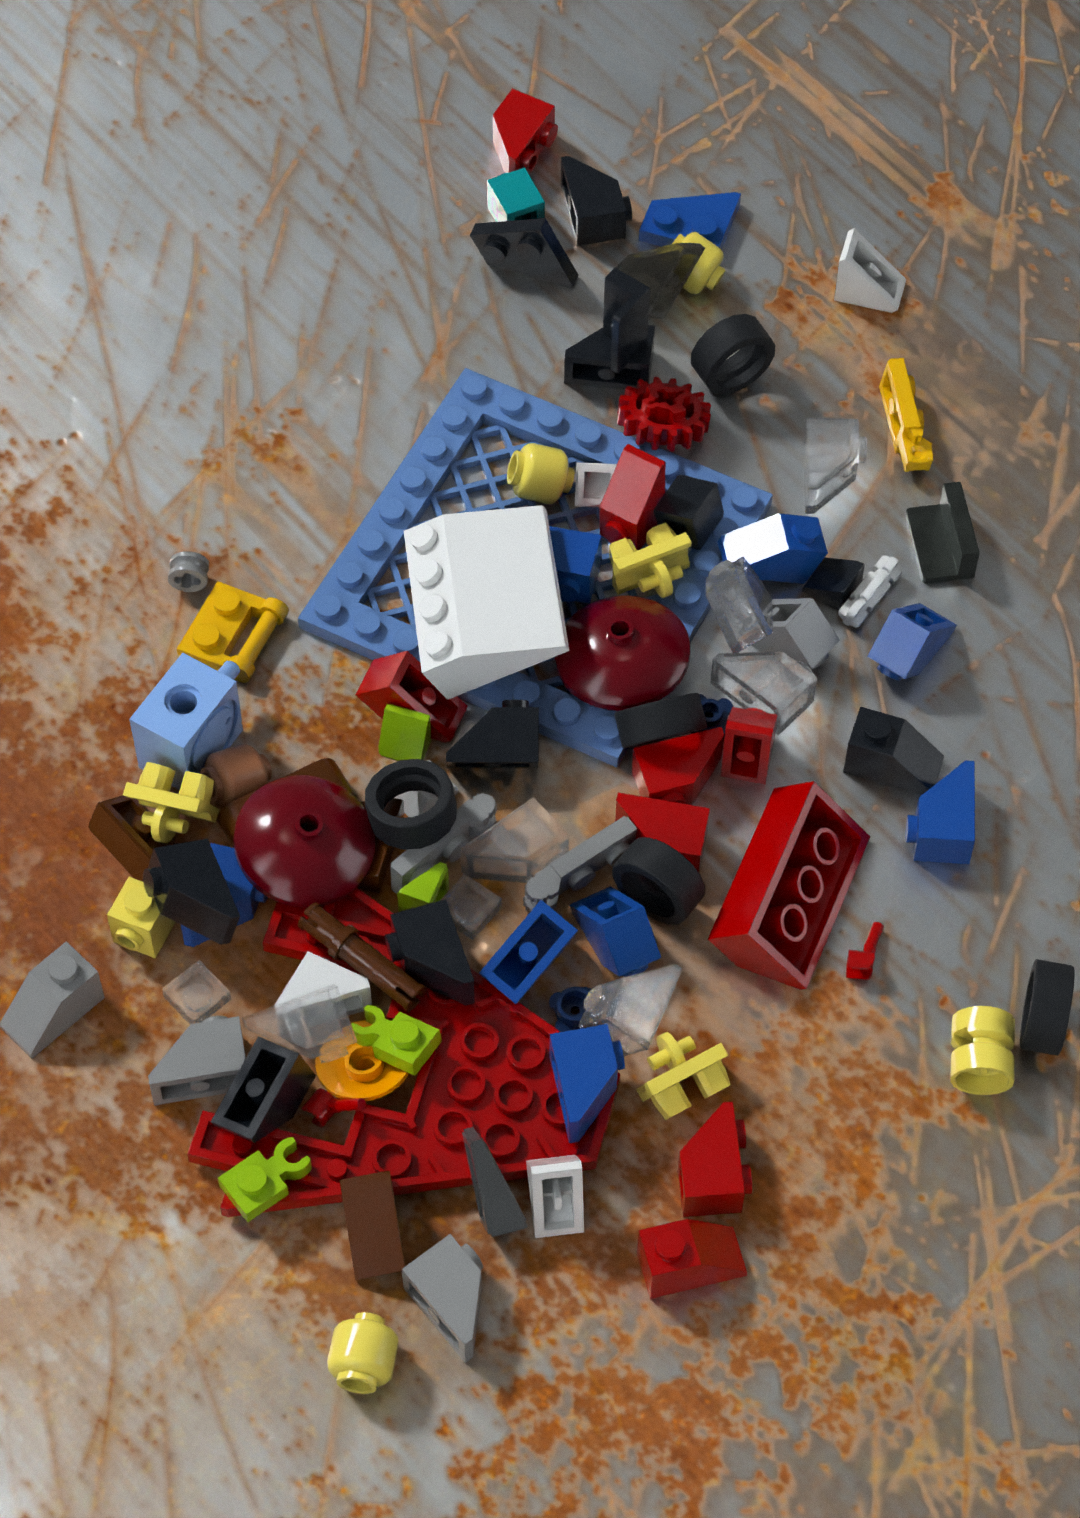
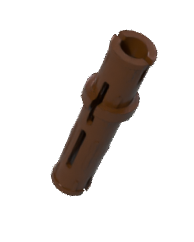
M317 902L311 904L303 912L310 918L307 920L304 917H300L298 927L305 930L327 947L330 957L336 961L341 959L400 1004L405 1011L410 1012L420 1003V1000L415 996L418 994L420 997H424L427 987L418 983L360 938V931L353 925L345 926L324 910Z

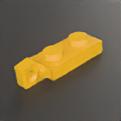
M891 358L887 361L879 389L895 453H900L904 472L929 471L933 462L932 443L922 437L924 415L921 409L916 408L913 375H908L904 358Z

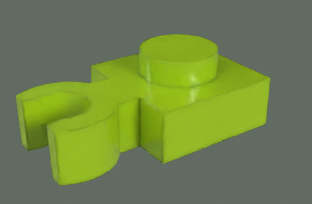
M366 1005L364 1008L366 1021L372 1024L371 1026L361 1027L355 1023L349 1026L354 1042L362 1046H372L375 1058L414 1076L442 1042L439 1029L400 1011L390 1021L385 1019L384 1013L380 1008L373 1005Z
M293 1137L282 1140L276 1146L274 1156L266 1160L262 1153L257 1150L218 1177L220 1188L247 1223L289 1195L288 1187L284 1183L285 1180L301 1179L311 1171V1159L308 1156L302 1158L297 1163H289L285 1160L288 1155L297 1150L296 1141Z

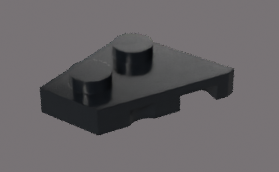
M546 218L475 223L470 237L487 265L565 287L574 286L578 273Z

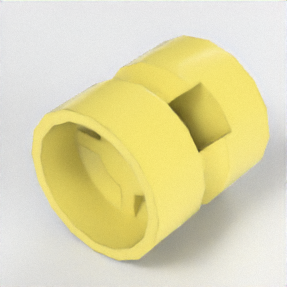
M991 1006L967 1007L953 1014L951 1045L954 1051L951 1054L950 1082L953 1087L962 1092L976 1095L999 1094L1013 1087L1014 1055L1010 1050H1013L1015 1044V1019L1012 1014Z

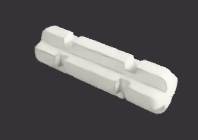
M884 555L877 561L873 569L869 571L850 595L852 601L848 598L839 609L838 615L843 620V624L848 627L851 625L857 628L864 622L869 614L867 611L871 612L890 589L891 584L902 574L903 568L898 563L899 560L897 558Z

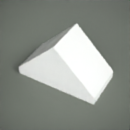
M855 228L849 230L839 260L834 301L889 313L898 311L907 279Z
M307 951L274 1005L280 1035L363 1012L366 1005H372L371 988L368 978Z
M576 1155L526 1160L535 1238L583 1233L584 1203L581 1160Z

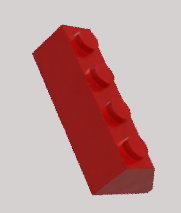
M815 781L774 788L708 940L739 968L799 990L807 989L868 844L870 835Z

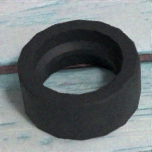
M748 314L732 315L716 323L696 342L691 352V365L710 392L719 395L730 394L746 388L767 370L775 356L776 345L755 316Z
M699 693L667 698L624 709L614 714L623 748L647 744L707 728Z
M421 759L397 761L385 766L376 773L365 789V806L373 832L377 838L388 846L403 850L424 848L438 842L449 833L456 820L457 804L453 784L446 771L433 762ZM408 791H424L438 797L436 804L432 808L415 817L400 818L389 815L384 811L388 802Z
M639 837L633 841L613 866L612 877L621 893L643 905L649 917L665 924L679 925L685 921L705 895V884L692 863L674 848L650 837Z
M1039 959L1034 961L1023 1007L1020 1029L1021 1049L1057 1056L1060 1054L1066 1036L1073 998L1075 970L1072 965Z

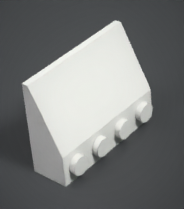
M543 505L443 514L404 531L421 671L447 700L570 651L548 515Z

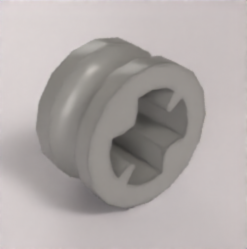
M183 551L171 557L168 583L172 587L184 592H196L206 587L208 583L207 573L210 565L205 556L195 552Z

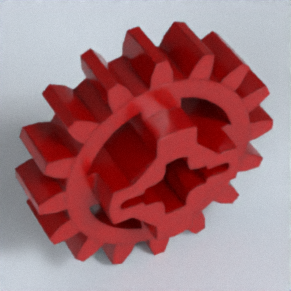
M654 377L653 382L650 384L640 379L637 381V388L627 386L625 388V395H620L617 424L624 426L623 434L625 436L636 435L635 444L637 445L650 442L652 443V450L655 451L660 445H666L670 452H674L675 446L678 444L686 449H690L692 440L701 443L704 433H708L711 419V404L703 402L705 395L703 392L691 393L692 384L690 383L680 387L676 385L677 381L675 378H671L668 383H662L659 377Z

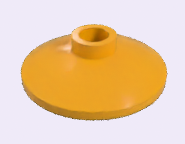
M366 1020L352 1022L361 1027L372 1025ZM352 1023L346 1024L332 1032L321 1044L315 1060L318 1079L330 1094L340 1099L363 1098L365 1101H371L386 1096L397 1089L409 1073L375 1058L372 1046H362L354 1042L349 1028Z

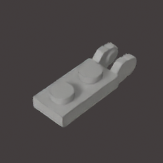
M477 793L476 796H473V799L467 800L457 809L456 820L450 832L443 838L421 849H407L391 862V890L397 894L401 888L439 862L446 863L448 860L455 862L466 852L469 842H483L489 836V833L495 830L497 804L493 796Z
M623 816L551 862L550 865L537 872L535 877H530L524 889L523 906L526 907L525 911L530 913L540 900H543L554 909L557 907L558 895L569 888L577 891L585 887L593 880L596 875L595 872L607 864L613 867L636 838L637 828L628 816Z

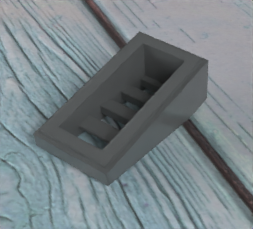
M474 1127L463 1129L462 1136L481 1224L492 1237L527 1228L526 1218L487 1144Z

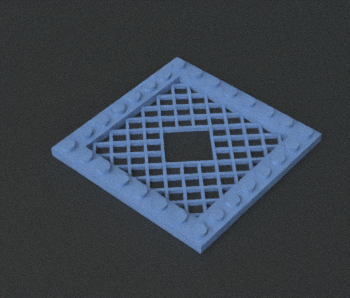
M465 368L299 615L298 625L300 629L371 660L408 651L420 662L413 604H410L405 590L411 588L410 578L402 580L397 565L408 562L406 552L398 554L405 543L404 531L426 522H419L429 505L431 504L435 517L443 515L438 503L439 501L458 496L462 500L465 511L457 513L517 508L528 505V507L536 506L535 501L519 497L502 501L497 486L508 484L507 474L493 477L488 463L506 458L510 459L514 451H521L526 444L536 443L563 450L568 457L569 467L571 468L575 467L577 462L617 464L623 449L627 444H630L666 462L665 493L678 475L714 482L718 486L724 510L723 518L701 550H690L688 554L690 568L682 570V578L672 581L673 594L665 598H661L658 594L645 597L666 606L674 612L684 624L691 643L729 578L726 577L717 542L722 535L763 520L772 505L773 494L662 448H658L656 451L652 450L650 443L645 442L644 444L637 445L635 444L636 438L633 436H625L623 432ZM483 424L490 426L480 429ZM500 435L505 449L484 454L479 440ZM509 435L528 443L513 446ZM472 443L476 456L460 460L469 444ZM480 465L485 479L464 485L459 470ZM451 473L456 487L439 491ZM574 482L570 492L562 493L558 499L562 512L548 515L549 525L566 521L570 530L579 531L574 519L591 514H596L600 524L599 507H578L570 510L565 495L575 493L576 482ZM490 489L495 503L473 508L468 494ZM600 528L588 531L587 533L600 535ZM645 543V544L642 546V548L647 547V546H648L647 543ZM609 553L602 554V565L611 563ZM390 568L394 582L377 586L387 569ZM597 578L593 592L597 600L605 598L604 591L614 589L612 579L599 582ZM635 589L627 591L628 595L637 596ZM398 591L403 607L380 612L375 597ZM367 600L369 601L370 607L364 605ZM561 600L566 602L571 616L578 611L574 601L567 602ZM407 616L409 624L397 618ZM553 657V658H551V659H548V660H546V661H543V662H547V661L554 660L555 657ZM533 666L526 668L528 676L516 672L458 696L460 699L487 711L492 707H502V701L527 700L529 701V707H539V734L616 768L629 749L623 748L614 716L618 711L589 705L574 696L568 689V693L555 688L564 685L560 676L539 681Z

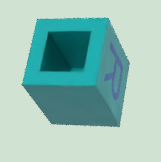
M525 168L510 173H503L487 180L488 209L496 222L545 218V201Z

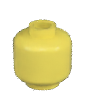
M691 232L686 237L679 234L662 259L667 264L665 275L693 295L700 293L705 287L712 291L726 272L720 266L724 258L723 251L697 232Z
M529 443L524 445L521 451L516 450L512 454L507 470V483L512 485L515 495L519 498L543 504H553L561 497L562 493L570 492L575 472L574 468L569 467L568 457L563 450Z
M361 1312L357 1313L355 1318L344 1320L335 1327L327 1365L328 1371L337 1379L336 1382L340 1388L353 1393L370 1394L374 1393L377 1387L383 1386L391 1380L398 1350V1336L390 1327L384 1325L385 1320L381 1316Z

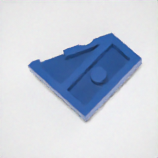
M731 192L652 200L639 229V241L669 249L679 234L686 237L691 232H697L722 250L739 209L741 193Z

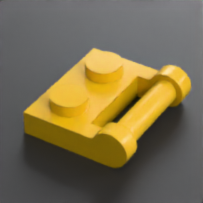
M217 581L178 645V658L182 653H185L217 671L225 661H233L240 668V673L234 680L247 683L255 671L253 664L276 625H281L286 619L289 608L277 598L268 597L264 599ZM252 616L259 618L239 654L230 657L231 651Z

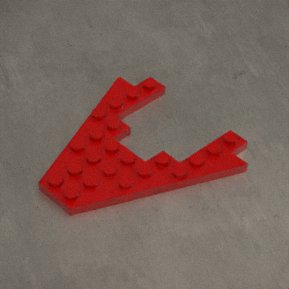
M358 888L345 898L324 906L323 909L345 926L353 925L360 931V938L391 961L385 942V935L392 933L390 914L394 913ZM276 902L262 942L265 952L303 960L307 951L360 974L342 959L336 961L330 957L327 947L305 930L298 927L300 917H304L307 920L310 918L303 913L306 910L305 908ZM400 961L393 962L396 966L402 969ZM470 968L474 979L475 1003L465 1006L427 988L424 997H420L418 994L415 996L420 1000V1003L410 1012L405 1011L395 1000L392 999L386 1019L392 1021L400 1011L439 1029L442 1039L440 1045L419 1070L406 1114L366 1104L364 1110L355 1111L345 1144L340 1145L280 1129H275L256 1143H253L214 1126L211 1120L215 1113L203 1110L187 1155L191 1163L228 1171L257 1150L262 1153L266 1160L274 1156L276 1146L282 1140L293 1137L296 1141L297 1150L288 1155L285 1160L289 1163H297L302 1158L308 1156L311 1159L312 1169L301 1179L285 1180L284 1183L288 1187L289 1195L264 1212L341 1203L343 1199L339 1180L390 1171L394 1195L471 1186L473 1183L462 1136L463 1129L474 1127L476 1132L483 1138L506 1181L528 1178L526 1160L576 1155L581 1160L582 1171L593 1170L597 1167L620 1085L621 1074L618 1073L616 1091L580 1141L569 1143L549 1057L550 1034L559 1033L560 1031L518 1002L515 1005L485 978ZM225 1194L220 1206L222 1216H241L240 1212Z

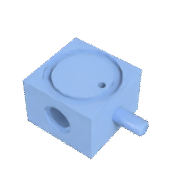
M185 653L179 656L129 719L140 769L143 770L146 763L151 762L175 770L172 786L180 790L185 771L200 774V770L204 768V763L211 753L229 748L243 731L237 682L234 680L240 673V668L235 662L225 661L217 671Z

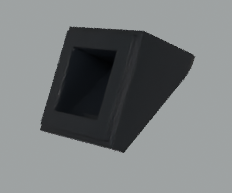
M825 557L803 586L802 592L839 610L848 598L850 599V595L861 583L865 564L854 560Z

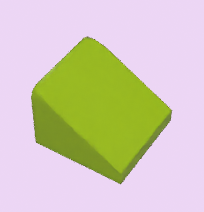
M387 704L384 710L378 746L379 754L397 761L408 759L423 760L431 742L430 716L393 704Z
M439 862L401 888L397 893L398 912L444 900L449 890L447 864Z

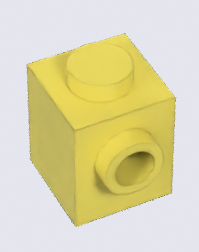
M128 877L107 914L113 942L153 958L157 957L176 923L160 914L154 897L147 895L144 883L132 877Z

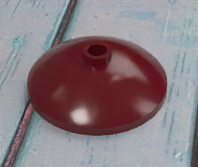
M612 596L584 606L567 620L565 626L570 651L555 657L560 679L574 696L598 708L621 711L659 701L680 684L690 662V641L682 621L666 606L639 596Z
M287 776L265 784L245 802L237 817L234 829L235 856L241 871L248 881L265 896L293 907L308 908L315 902L325 906L345 898L362 883L371 867L375 853V834L363 805L352 793L342 786L316 776ZM308 822L313 824L316 830L307 832L300 825Z

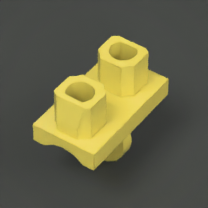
M667 523L652 527L646 533V543L648 546L637 550L631 539L627 538L611 543L609 546V559L613 568L612 586L616 593L619 595L639 587L641 592L654 588L661 598L672 595V581L682 578V570L690 568L688 548L691 547L692 542L687 533L684 532L676 535Z
M147 762L138 784L127 782L123 796L139 801V804L156 809L155 812L145 811L143 813L142 824L151 826V835L155 841L168 843L175 836L176 832L185 834L188 831L189 822L179 819V814L216 823L219 809L210 805L214 785L213 779L203 774L185 771L179 794L172 793L170 789L176 771L160 764Z
M665 1032L656 1038L659 1052L647 1057V1061L653 1070L666 1064L670 1070L646 1082L636 1090L643 1102L651 1098L657 1110L667 1120L692 1106L680 1085V1082L692 1076L704 1099L731 1085L726 1069L721 1062L728 1054L723 1044L719 1043L686 1061L684 1054L696 1049L693 1039L687 1036L677 1042L670 1033Z

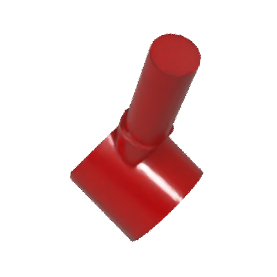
M873 922L863 951L848 950L846 978L869 980L871 978L876 946L884 928L882 923Z
M319 1088L301 1109L313 1114L315 1117L312 1119V1123L317 1127L323 1128L335 1113L364 1110L366 1101L363 1098H335L328 1091Z

